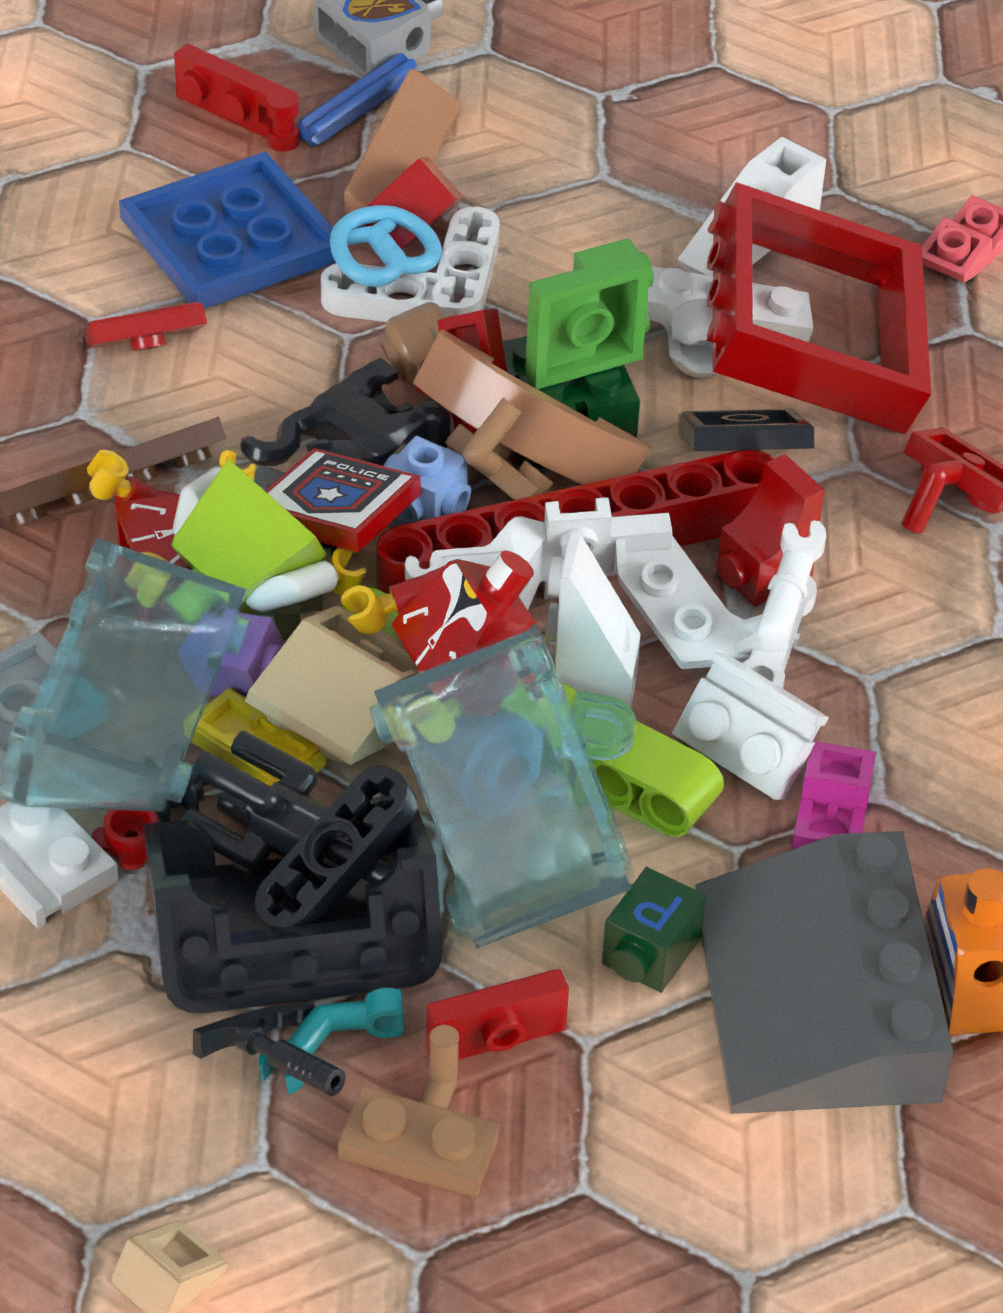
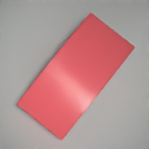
M971 195L953 220L944 217L922 245L923 265L963 283L972 279L1003 250V208Z

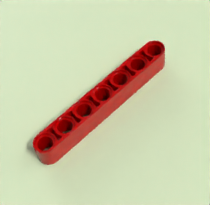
M737 450L395 526L384 531L376 543V588L389 594V586L406 581L405 562L409 556L417 558L420 568L428 569L430 568V559L434 551L489 545L514 517L522 516L544 522L545 502L558 501L560 514L595 511L596 498H608L612 517L669 513L672 536L679 546L720 538L721 527L731 523L745 509L761 482L765 463L773 460L771 455L760 450Z

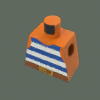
M981 868L970 874L945 875L937 879L924 919V925L949 1034L951 1036L1003 1032V873L992 868ZM985 968L987 973L985 982L976 980L973 977L975 970Z

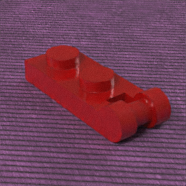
M188 43L174 53L176 97L267 138L269 146L276 151H292L299 146L300 130L297 123L294 122V118L299 114V97L297 93Z

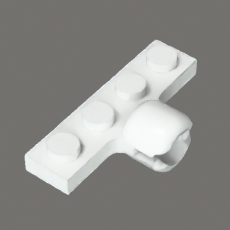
M652 266L654 282L648 288L647 311L650 320L661 323L667 330L669 356L673 364L683 373L696 378H709L719 375L712 372L713 343L706 341L708 329L713 319V308L707 306V296L713 276L686 272L678 268ZM752 283L753 324L809 342L814 329L809 292L797 291L786 286L774 287Z

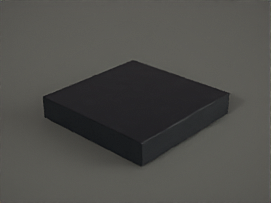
M792 408L682 411V414H679V435L693 451L814 448V427Z

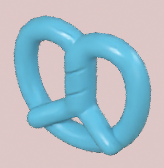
M374 205L354 210L343 216L334 225L330 235L331 252L339 268L350 279L366 286L380 287L396 281L402 274H419L429 271L438 264L442 255L441 242L433 229L420 217L395 206ZM376 223L373 226L358 228L366 224ZM398 225L404 227L420 240L425 248V253L416 257L406 256L389 233L396 229ZM368 243L385 264V267L377 270L365 268L353 258L348 245Z

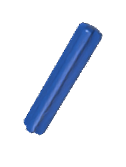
M403 53L396 54L302 117L297 123L301 141H307L311 147L319 146L397 93L409 69L415 70L417 67L414 59H408Z

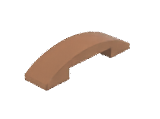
M443 329L439 332L413 383L440 405L476 429H479L500 400L505 398L518 408L522 414L503 436L500 443L582 485L638 472L652 446L600 417L596 422L496 367L492 364L493 357Z

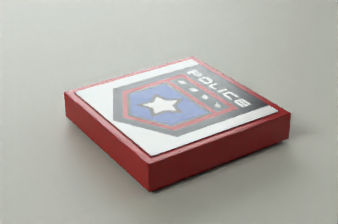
M313 448L270 485L265 492L313 533L320 543L358 553L421 495L420 475Z

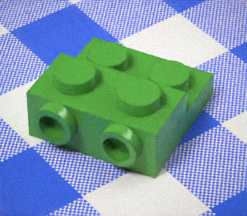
M629 238L575 252L573 271L529 282L525 376L534 388L541 389L643 359L645 333L650 329V319L647 311L648 288L653 285L654 273L648 256L644 252H639Z

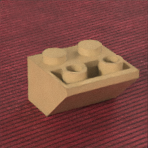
M337 605L302 620L249 689L245 702L266 714V718L273 725L281 729L294 731L316 744L319 751L326 757L351 765L407 737V735L417 732L404 717L403 709L411 698L430 689L400 641L381 630L372 635L358 632L348 621V618L353 614Z

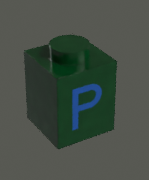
M646 866L605 920L602 964L613 969L619 976L628 981L640 982L662 993L701 939L706 894Z

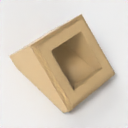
M176 1220L127 1238L113 1272L112 1283L145 1313H179L225 1273L228 1263L182 1223Z

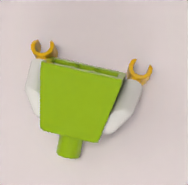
M223 451L220 455L218 467L210 469L182 488L173 524L175 536L171 546L192 570L167 596L194 622L199 619L203 608L210 607L220 596L240 613L252 614L256 610L264 613L303 602L331 591L338 595H343L351 587L360 585L367 571L365 567L357 571L344 569L343 567L348 564L353 552L342 548H337L334 551L330 562L321 561L327 554L316 536L254 482L255 464L252 463L243 470L235 465L237 454L234 451Z

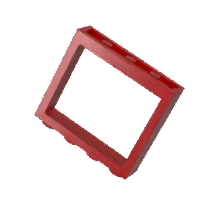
M736 182L726 201H718L715 204L714 218L707 229L708 233L713 234V245L707 261V269L713 271V281L707 296V306L713 308V319L710 323L706 341L713 343L712 372L906 434L931 396L922 245ZM752 244L877 285L881 366L753 324Z

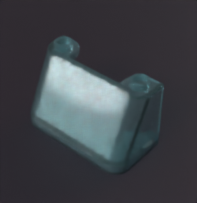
M97 538L85 566L88 572L84 591L82 590L79 597L76 596L73 601L68 626L33 703L28 702L27 707H21L11 729L0 783V799L23 807L163 812L168 800L181 803L194 767V764L185 762L184 759L226 653L238 656L251 620L240 615L247 589Z
M536 624L485 643L377 688L374 691L378 703L370 706V713L375 728L384 744L395 741L400 751H406L456 876L454 879L456 893L446 897L450 915L460 935L471 933L476 948L483 947L632 889L634 868L549 650Z

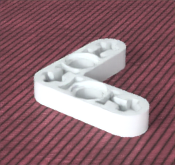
M467 207L455 212L450 219L436 273L402 274L396 281L388 285L374 287L355 282L343 273L337 264L331 265L321 274V305L333 315L387 322L391 317L426 302L438 304L446 316L454 312L461 315L484 310L499 249V218L491 210L482 207ZM471 234H478L477 243L468 241ZM360 264L368 269L377 270L383 268L382 266ZM469 264L477 266L478 269L472 271H462L455 269L453 267L457 265ZM395 293H407L415 297L407 300H396L388 296ZM455 293L464 294L460 303H454Z

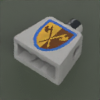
M314 0L315 38L362 78L396 54L403 53L408 59L413 58L414 61L427 54L431 47V21L443 15L442 0Z

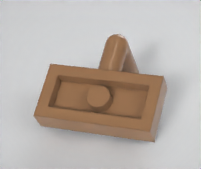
M502 398L475 434L459 424L445 443L462 455L469 465L484 474L514 500L547 493L553 484L548 477L527 461H524L519 469L508 461L514 450L501 444L500 440L522 412L505 398Z
M439 1025L430 1033L429 1078L419 1101L361 1086L338 1141L339 1160L477 1198L498 1142L499 1123L447 1109L458 1081L459 1034L454 1027Z

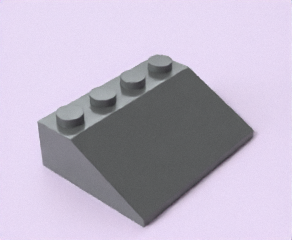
M903 831L835 834L695 884V890L706 894L702 941L731 1114L942 1103L953 1048Z

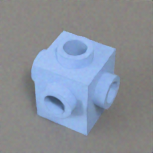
M415 436L399 454L391 455L385 462V467L420 475L421 495L388 526L395 527L466 511L471 496V488L467 485L468 463L462 455Z

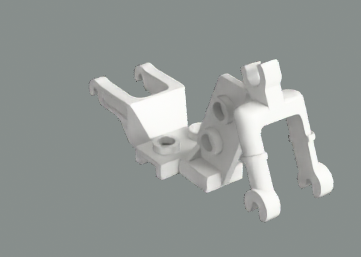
M596 498L595 511L560 514L558 501L545 502L544 522L522 516L514 517L489 545L434 551L431 555L430 568L428 569L420 568L416 557L409 556L406 558L405 579L409 580L445 566L449 561L455 559L491 566L502 551L516 553L525 559L534 571L533 577L519 595V598L528 610L540 582L542 583L544 599L559 598L548 595L553 556L565 558L570 531L578 532L582 535L606 577L617 575L622 589L681 669L711 667L714 662L710 660L715 652L726 653L783 688L785 681L784 671L792 647L797 645L800 633H797L802 616L811 612L815 605L817 586L809 574L813 562L823 555L827 536L826 529L820 521L814 520L811 522L807 538H803L798 534L794 524L789 522L784 525L780 543L783 556L777 574L769 582L767 589L771 591L763 614L749 619H742L728 612L672 536L669 513L612 517L608 498Z

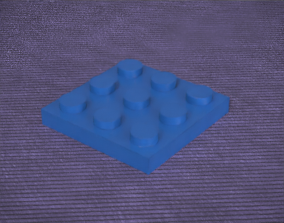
M267 152L119 200L120 218L185 299L189 303L200 302V304H204V309L336 263L330 248V235L333 227Z

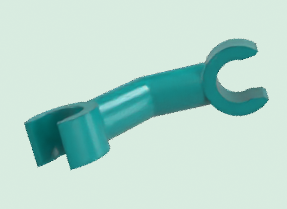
M381 988L370 992L364 1001L318 1005L309 1013L287 1041L313 1054L330 1032L366 1029L369 1034L379 1038L400 1036L405 1033L401 990ZM260 1054L258 1062L261 1081H263L271 1074L275 1067L268 1063L266 1056ZM288 1074L285 1075L288 1094L298 1091L305 1084Z

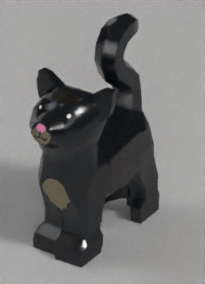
M379 358L353 371L342 382L319 394L308 407L294 412L285 418L278 426L277 441L263 442L253 436H246L240 442V449L251 463L259 466H277L286 463L300 447L301 435L313 436L317 440L307 444L308 452L316 448L384 466L391 455L399 454L415 436L447 448L445 442L450 435V413L434 400L420 403L415 409L408 402L399 406L391 404L383 393L382 386L398 379V370L382 358Z

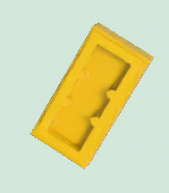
M230 687L185 722L187 740L269 786L281 780L231 753L233 740L242 730L310 765L315 769L316 773L327 765V757L319 751L316 744L294 731L281 729L273 725L266 718V714L246 703V697Z

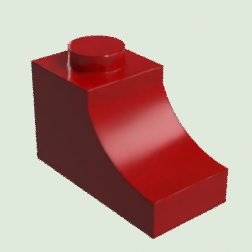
M786 454L765 463L761 482L748 505L731 523L721 527L717 572L729 588L736 589L754 607L767 602L771 590L767 589L769 582L777 574L783 556L780 543L784 525L789 522L794 524L798 534L803 538H807L811 522L814 520L820 521L825 489ZM814 562L809 574L811 577L813 575Z

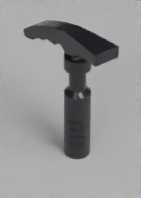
M313 1002L289 1003L253 1010L193 1029V1055L200 1059L221 1049L237 1046L250 1055L260 1053L266 1056L271 1066L328 1096L337 1095L343 1088L346 1079L345 1072L342 1069L284 1039L274 1041L266 1036L267 1032L277 1027L285 1028L301 1024L315 1008Z

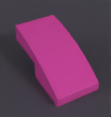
M813 741L815 744L807 762L791 850L835 834L863 833L876 758L875 751Z

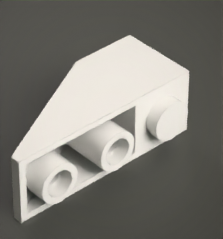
M781 137L748 162L720 201H726L735 183L738 182L820 210L826 159ZM714 210L677 259V266L687 272L713 276V271L707 269L708 256L713 245V234L708 233L707 229L714 218ZM752 244V265L771 250Z
M570 531L565 558L553 556L551 562L548 595L559 597V604L550 603L545 641L556 642V648L548 647L544 674L630 717L637 680L641 634L582 535L578 532Z

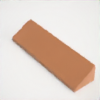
M409 69L345 189L344 216L354 210L366 207L418 158L429 157L434 162L461 109V102L422 73Z

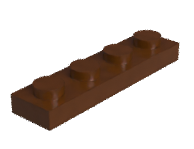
M218 416L115 453L121 456L128 465L129 470L126 477L133 476L143 482L158 476L155 464L175 458L179 469L212 457L209 445L226 440L227 438ZM91 461L1 492L0 519L9 516L12 527H16L47 516L44 504L65 497L68 507H72L95 499L96 497L90 491L89 485L93 477L87 472V467Z

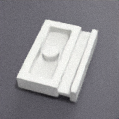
M715 652L710 660L714 663L706 678L701 677L672 734L772 799L785 800L815 744L813 739L820 726H825L829 717L728 654Z
M40 785L0 806V890L37 929L46 925L45 918L60 910L64 914L119 881L117 863Z

